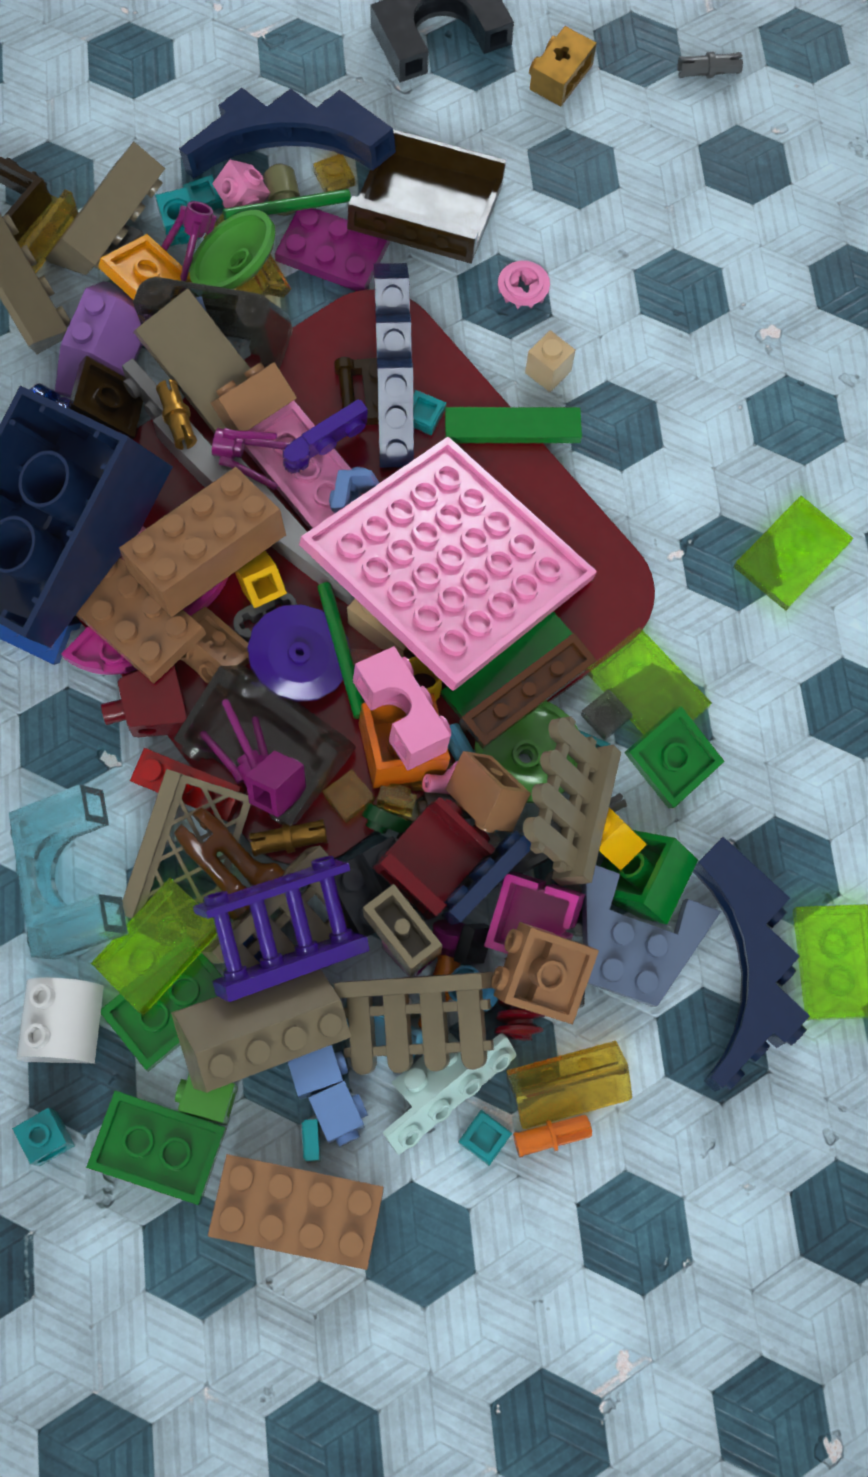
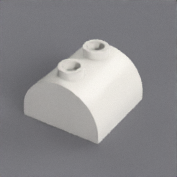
M46 977L28 979L16 1059L24 1062L95 1063L104 986L89 981Z

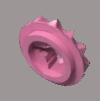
M516 261L510 263L501 271L498 278L499 294L503 295L505 303L511 302L516 305L517 309L521 306H529L532 309L536 303H543L546 295L549 293V276L540 265L534 262ZM519 277H521L525 285H529L527 293L523 291L522 287H518Z

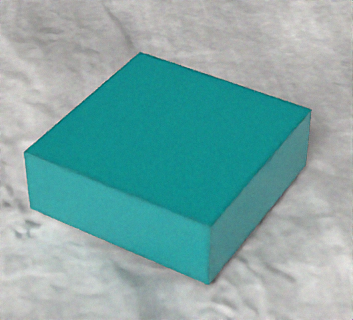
M212 175L182 185L183 188L187 187L191 201L204 203L211 207L212 210L224 207L223 200L212 184L215 181Z
M415 390L413 403L414 428L432 435L445 411L446 402Z
M480 1110L458 1143L490 1166L512 1135V1132L483 1110Z
M318 1119L304 1120L302 1122L303 1159L307 1163L321 1162Z

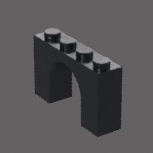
M380 0L370 4L371 29L399 83L428 73L429 51L417 27L432 17L449 16L464 22L472 31L484 54L512 45L514 21L502 0Z

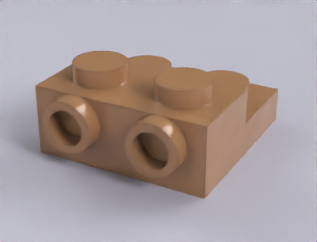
M519 922L517 930L511 929L507 934L505 950L508 952L504 966H498L493 973L491 986L495 989L493 996L506 1004L573 1025L599 950L538 927Z

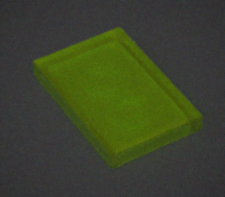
M800 496L736 561L734 568L787 611L849 546L854 538L803 496Z
M640 627L588 669L590 671L588 676L643 735L675 706H682L694 721L712 704Z
M171 878L160 887L133 919L126 924L91 962L108 982L143 1015L147 1013L217 936L213 917L206 919L195 914L193 906L198 905V903Z
M868 904L795 907L793 909L797 952L800 956L798 960L804 1010L810 1015L806 1021L868 1018Z

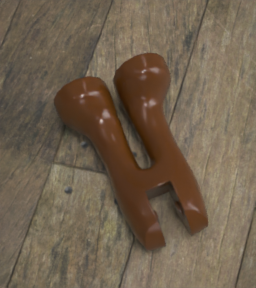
M200 808L192 814L200 826L211 835L203 844L182 824L174 832L186 853L212 878L221 891H227L228 894L246 889L247 887L220 861L217 856L218 852L223 853L232 862L251 887L282 877L285 873L276 863H260L254 859L238 843L224 824L204 808ZM247 905L229 911V917L232 921L237 919L250 906Z

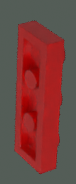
M147 748L143 749L130 779L131 782L158 793L166 769L242 794L245 791L244 788ZM186 784L182 796L184 804L197 809L209 803L202 788ZM208 791L212 801L223 796ZM228 797L214 805L222 820L230 822L240 801ZM211 806L205 809L215 816Z

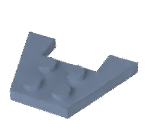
M596 865L592 883L582 884V893L585 894L582 904L583 944L599 950L587 984L651 1007H657L721 911L690 899H685L681 905L674 933L610 910L620 874Z

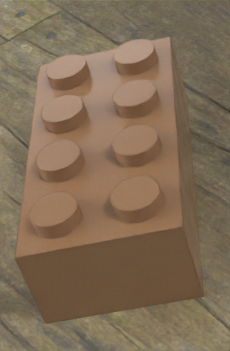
M234 467L119 547V550L130 575L172 618L286 536L280 509L237 467Z
M227 1154L207 1237L368 1270L384 1187Z

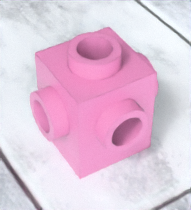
M230 159L212 183L223 200L222 203L225 208L262 203L270 194L263 182L262 174L253 165Z

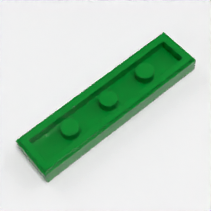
M445 407V438L449 437L454 443H581V408Z
M553 611L456 690L452 691L448 686L441 691V696L461 719L462 716L573 633Z

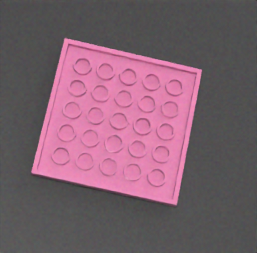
M449 437L302 535L299 546L452 691L456 690L591 582L597 573L592 566Z

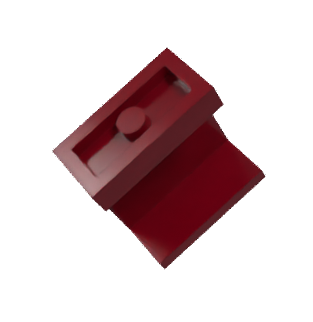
M441 797L432 801L372 867L391 886L394 884L406 900L427 920L440 914L446 907L444 901L479 861L491 855L495 850L489 843L490 837L485 831L476 825L471 826L461 817L463 812L454 802L449 799L444 801Z

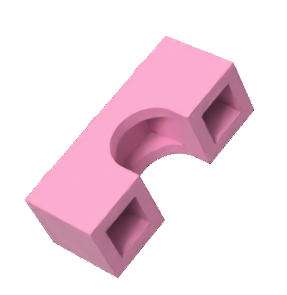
M395 646L355 663L353 683L370 711L383 705H395L401 708L407 715L405 718L392 723L389 738L391 745L407 771L447 752L451 737L449 723L444 716H438L432 706L430 693L426 687L419 686L414 678L411 663L406 657L400 656Z

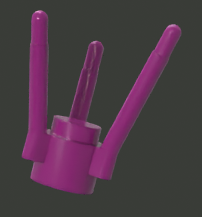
M191 201L187 203V207H180L178 218L161 245L167 251L182 224L184 225V231L190 235L180 277L182 282L187 280L197 238L203 237L204 233H207V235L214 230L217 219L213 215L211 207L198 201Z
M217 428L212 443V455L220 457L219 465L232 469L237 467L244 475L275 490L278 488L277 483L234 461V458L242 457L245 445L284 450V447L291 443L273 441L277 438V434L272 432Z
M224 699L222 704L245 753L237 759L239 766L237 767L206 731H201L200 736L229 769L236 783L239 784L244 781L247 787L246 775L268 756L259 718L256 716L252 717L259 749L258 753L257 750L252 751L229 700Z

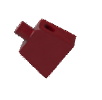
M175 664L155 683H152L140 671L120 678L117 682L121 699L101 704L106 725L126 720L129 731L136 738L192 732L178 669Z

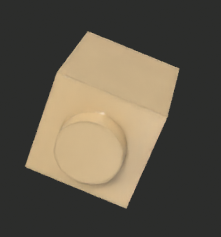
M549 330L528 351L525 373L548 392H551L571 372L576 350Z

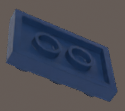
M515 830L512 834H508L495 848L499 855L494 860L491 857L486 861L483 860L469 875L473 882L467 888L464 885L460 888L457 887L444 901L447 909L441 916L450 925L461 923L530 851L531 842L525 837L524 832L519 833Z

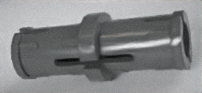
M706 52V55L680 56L677 69L681 72L678 73L679 78L706 76L708 79L720 74H741L743 59L739 60V58H742V53L715 54L714 52Z

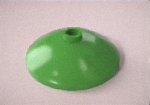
M247 210L229 217L215 227L201 242L192 258L189 275L194 286L206 294H222L232 291L254 278L272 252L275 241L273 221L263 211Z
M546 701L484 749L475 740L474 751L475 753L490 755L496 759L531 793L527 803H534L532 799L533 786L535 784L547 783L548 775L541 768V754L544 751L555 750L557 744L550 737L549 723L552 719L569 717V715L556 705ZM519 755H528L531 759V762H522L519 758ZM567 755V759L577 768L578 763ZM559 787V792L563 794L565 791Z

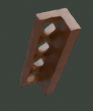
M573 633L462 716L459 725L465 735L469 732L480 747L484 749L592 667L597 660L577 635Z

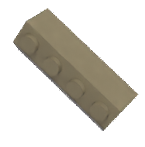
M133 141L108 172L45 259L51 264L83 275H87L93 267L100 270L98 268L100 258L109 254L106 251L111 243L117 246L128 232L124 227L128 219L130 218L134 222L146 206L141 203L144 197L148 195L152 198L163 184L158 178L165 168Z
M0 213V299L28 347L36 354H39L63 340L71 320L62 306L58 308L54 306L50 296L55 293L46 277L43 275L38 278L32 266L37 264L28 246H19L14 237L19 231L9 214L2 216Z
M321 969L231 1002L216 996L171 1012L193 1089L203 1092L215 1090L352 1037L341 1000Z

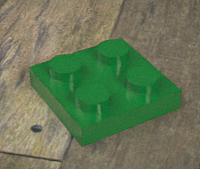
M675 706L624 752L668 808H675L725 762L682 706Z

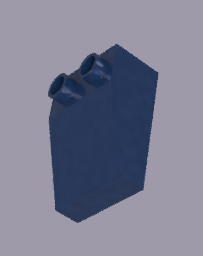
M19 386L0 423V624L27 639L51 648L122 554L119 547L139 533L173 466L130 437L22 386Z

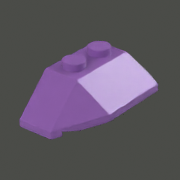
M102 281L85 288L60 345L55 385L56 394L71 397L79 364L86 355L124 377L122 365L132 358L136 361L143 344L133 331L151 316L147 310H143L116 284Z

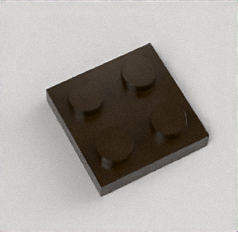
M86 355L79 364L68 408L134 439L143 400L140 396L134 399L128 393L123 384V381L126 380L123 375Z

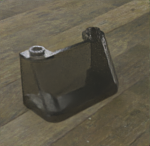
M161 277L146 279L138 287L133 305L141 325L188 288L195 298L202 296L206 312L225 336L251 340L249 345L250 353L260 357V362L264 368L275 362L280 370L293 327L289 314L265 296L258 293Z
M243 665L219 666L174 737V740L183 746L182 751L190 758L201 761L202 758H214L226 767L200 736L201 731H206L238 767L237 759L245 753L228 719L222 701L224 699L229 700L252 751L257 750L259 753L252 724V717H258L268 755L275 750L304 764L306 789L300 798L280 817L268 813L274 821L281 825L285 823L289 826L294 825L346 763L356 747L348 738L299 702L279 697L261 684L252 669Z

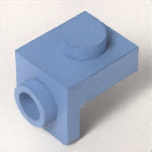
M355 467L351 470H338L335 489L331 491L329 498L331 510L334 513L338 512L360 497L362 493H366L380 482L373 471L362 467Z

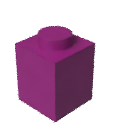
M274 750L246 775L249 803L276 817H280L306 793L304 764Z

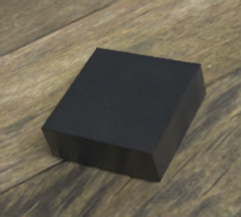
M485 923L464 924L454 955V961L463 965L484 963L488 952V947H485L484 944L490 926Z

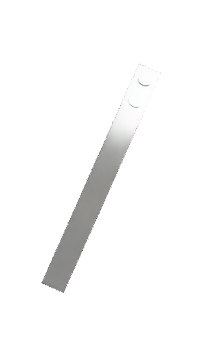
M133 358L122 365L126 378L123 384L134 399L140 396L145 403L144 408L153 420L157 438L205 488L232 470L230 467L219 465L220 457L212 455V446L192 424L191 427L197 438L196 444L187 449L185 441L182 440L184 450L177 449L170 427L164 423L162 417L164 409L156 391V383ZM234 458V461L248 467L241 458ZM246 476L281 511L286 536L271 547L318 584L330 582L334 595L350 605L355 598L299 546L301 536L307 533V531L265 485Z

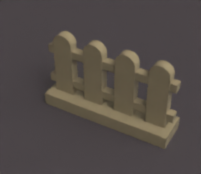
M571 716L552 719L549 723L550 737L557 744L555 750L544 751L540 757L541 768L548 775L547 783L535 784L532 788V799L534 804L540 808L539 815L528 817L523 823L524 835L531 842L530 850L535 854L544 853L554 862L552 879L560 886L592 883L621 757V751L615 745L595 747L597 741L592 736L585 737L575 728L576 721ZM567 755L578 763L577 768L567 759ZM559 787L570 795L569 800L559 792ZM551 820L562 828L561 834L550 825Z
M321 846L306 848L284 870L285 873L282 876L312 867L311 861L329 855ZM320 881L307 885L301 892L312 940L317 941V943L330 939L329 934L332 933L329 918L323 922L307 904L316 895L325 905ZM285 893L265 899L277 952L285 955L295 951V945L281 930L288 921L292 923ZM249 907L241 916L231 922L241 964L246 966V968L260 964L254 957L260 950V945ZM279 909L281 913L272 920L270 916ZM345 918L347 928H351ZM252 935L255 939L245 947L243 943ZM217 936L202 953L211 963L223 964L224 958Z
M477 972L334 983V990L339 998H347L348 1007L343 1008L346 1018H348L352 1037L350 1038V1047L343 1048L344 1058H351L353 1070L360 1075H365L375 1070L377 1056H387L388 1066L395 1073L408 1071L413 1065L414 1054H424L426 1067L434 1072L445 1069L450 1062V1053L461 1052V1060L466 1068L476 1070L483 1067L487 1062V1051L494 1050L493 1040H486L484 1010L491 1009L490 999H483L482 989L492 988L491 980L493 973ZM456 991L457 1001L446 1002L445 992ZM419 993L420 1003L409 1004V994ZM373 996H383V1005L373 1006ZM458 1011L460 1042H449L447 1012ZM421 1013L423 1043L412 1044L410 1014ZM374 1016H384L386 1045L376 1046Z

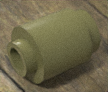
M274 164L265 171L263 180L270 192L268 201L300 196L295 172L292 167L284 164ZM296 211L280 213L278 215L286 216Z

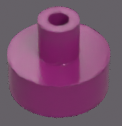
M445 919L434 922L432 932L442 944L440 955L454 958L464 923L450 925Z

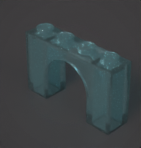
M79 784L9 812L10 834L14 845L16 872L19 878L22 897L21 906L24 911L27 944L30 949L31 958L56 960L127 935L128 930L122 897L96 894L67 905L60 897L55 881L56 865L64 848L72 840L109 826L103 790Z

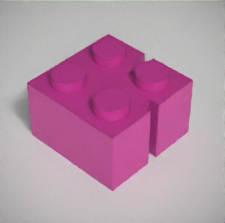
M515 871L509 872L504 878L484 946L508 954L505 950L507 934L511 929L517 930L519 922L572 940L573 934L566 931L576 927L585 894L555 884L545 887L546 881Z

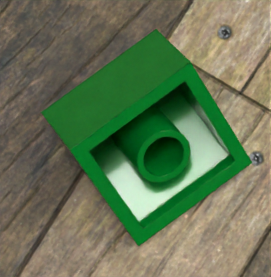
M633 830L647 845L621 871L606 857L600 866L620 874L611 904L638 918L668 925L698 859L674 837Z

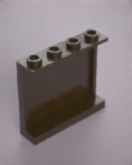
M393 129L396 153L376 169L370 170L359 196L352 195L348 203L347 229L472 264L503 186L506 160Z

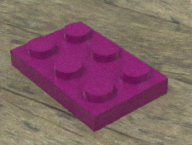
M316 208L296 211L274 254L275 261L354 291L367 290L374 276V264H380L390 241L347 229L348 220Z

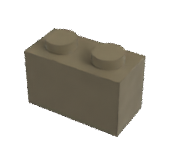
M394 884L363 907L364 918L410 977L441 954L442 944Z

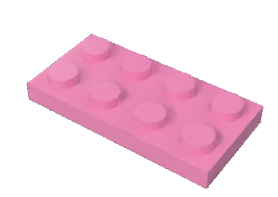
M292 401L248 431L276 433L277 438L273 441L290 443L315 425L297 403ZM245 445L244 450L266 477L277 483L279 493L310 530L335 514L330 508L329 498L331 491L335 489L338 470H351L335 449L325 455L317 454L310 458L309 466L306 469L300 470L296 474H291L283 466V450Z

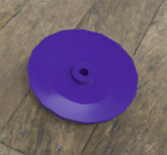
M302 604L281 606L264 614L253 627L247 647L250 668L260 684L276 696L296 702L318 700L334 692L343 681L325 613L322 610Z

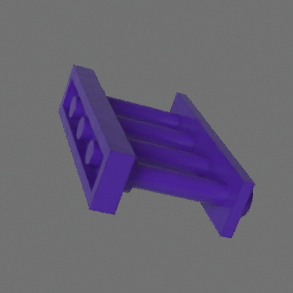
M333 856L317 858L311 861L312 867L228 894L227 891L215 892L205 896L204 903L193 906L195 914L206 919L213 917L226 970L223 972V977L212 980L216 996L231 1002L370 951L367 936L355 933L347 928L334 876L350 871L349 863L335 860ZM320 881L332 933L329 934L330 939L317 943V941L312 940L300 887ZM282 893H285L298 944L294 947L295 951L285 955L277 952L264 901ZM247 905L250 906L262 953V958L259 959L260 964L249 968L241 964L228 913Z

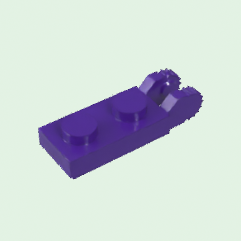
M356 400L303 433L302 436L290 442V445L287 444V447H284L283 466L285 470L291 472V474H296V472H300V470H304L309 466L310 458L317 454L325 455L335 448L337 442L346 436L354 437L365 428V424H367L368 409L362 400Z

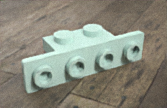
M451 1033L448 1035L449 1042H459ZM500 1033L493 1039L494 1050L487 1051V1062L479 1069L470 1070L466 1068L461 1060V1052L450 1053V1062L445 1069L434 1072L426 1067L424 1056H422L408 1071L403 1072L391 1082L398 1093L411 1106L406 1113L383 1132V1135L398 1155L407 1148L416 1145L426 1132L437 1123L447 1119L451 1111L467 1098L474 1096L483 1084L496 1073L505 1070L509 1066L510 1062L516 1057V1052L509 1039L503 1033Z

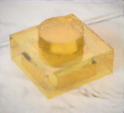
M337 154L313 163V172L324 192L355 186V176L343 155Z
M350 770L323 790L324 797L345 823L364 810L367 802L373 803L375 801L374 795L353 770Z
M390 784L389 787L381 785L377 805L394 813L412 818L417 795L411 794V789L403 785Z

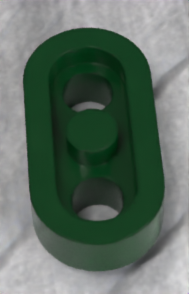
M367 802L361 815L368 819L365 826L382 834H386L388 829L398 833L396 839L414 822L370 802Z

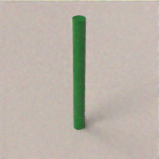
M349 189L224 208L223 216L224 220L237 213L247 210H260L267 215L347 203L351 199Z
M324 582L317 586L353 717L359 719L361 705L365 702L353 683L355 667L332 585L330 582Z

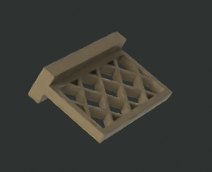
M166 769L118 914L206 940L213 917L205 918L202 930L186 926L179 911L197 902L200 904L204 903L203 899L205 896L220 892L221 890L216 885L215 889L200 895L191 875L203 869L198 867L190 872L188 871L179 853L184 849L182 846L176 848L170 832L173 825L187 818L197 840L203 844V839L211 835L206 833L200 836L191 816L198 809H206L211 806L216 818L226 828L237 823L233 836L239 842L251 805L248 795ZM186 784L202 788L209 803L188 812L182 800ZM208 791L223 796L212 801ZM228 797L244 802L239 817L224 824L214 805ZM180 805L185 815L175 819ZM168 841L173 851L163 855ZM175 854L185 874L165 884L158 868L162 860ZM224 854L219 856L220 861L225 859L223 864L229 870L232 862ZM156 877L160 887L151 891ZM187 878L197 898L177 908L167 888ZM163 890L173 910L160 917L145 913L144 910L148 898ZM175 914L179 923L167 920L166 918Z

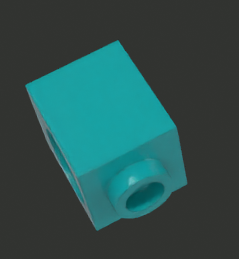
M187 187L155 195L166 237L178 218L180 207H187V203L191 202ZM183 224L170 246L188 244L190 235L184 231L185 227Z
M50 1108L41 1111L12 1128L29 1163L32 1165L42 1166L75 1147L59 1113Z

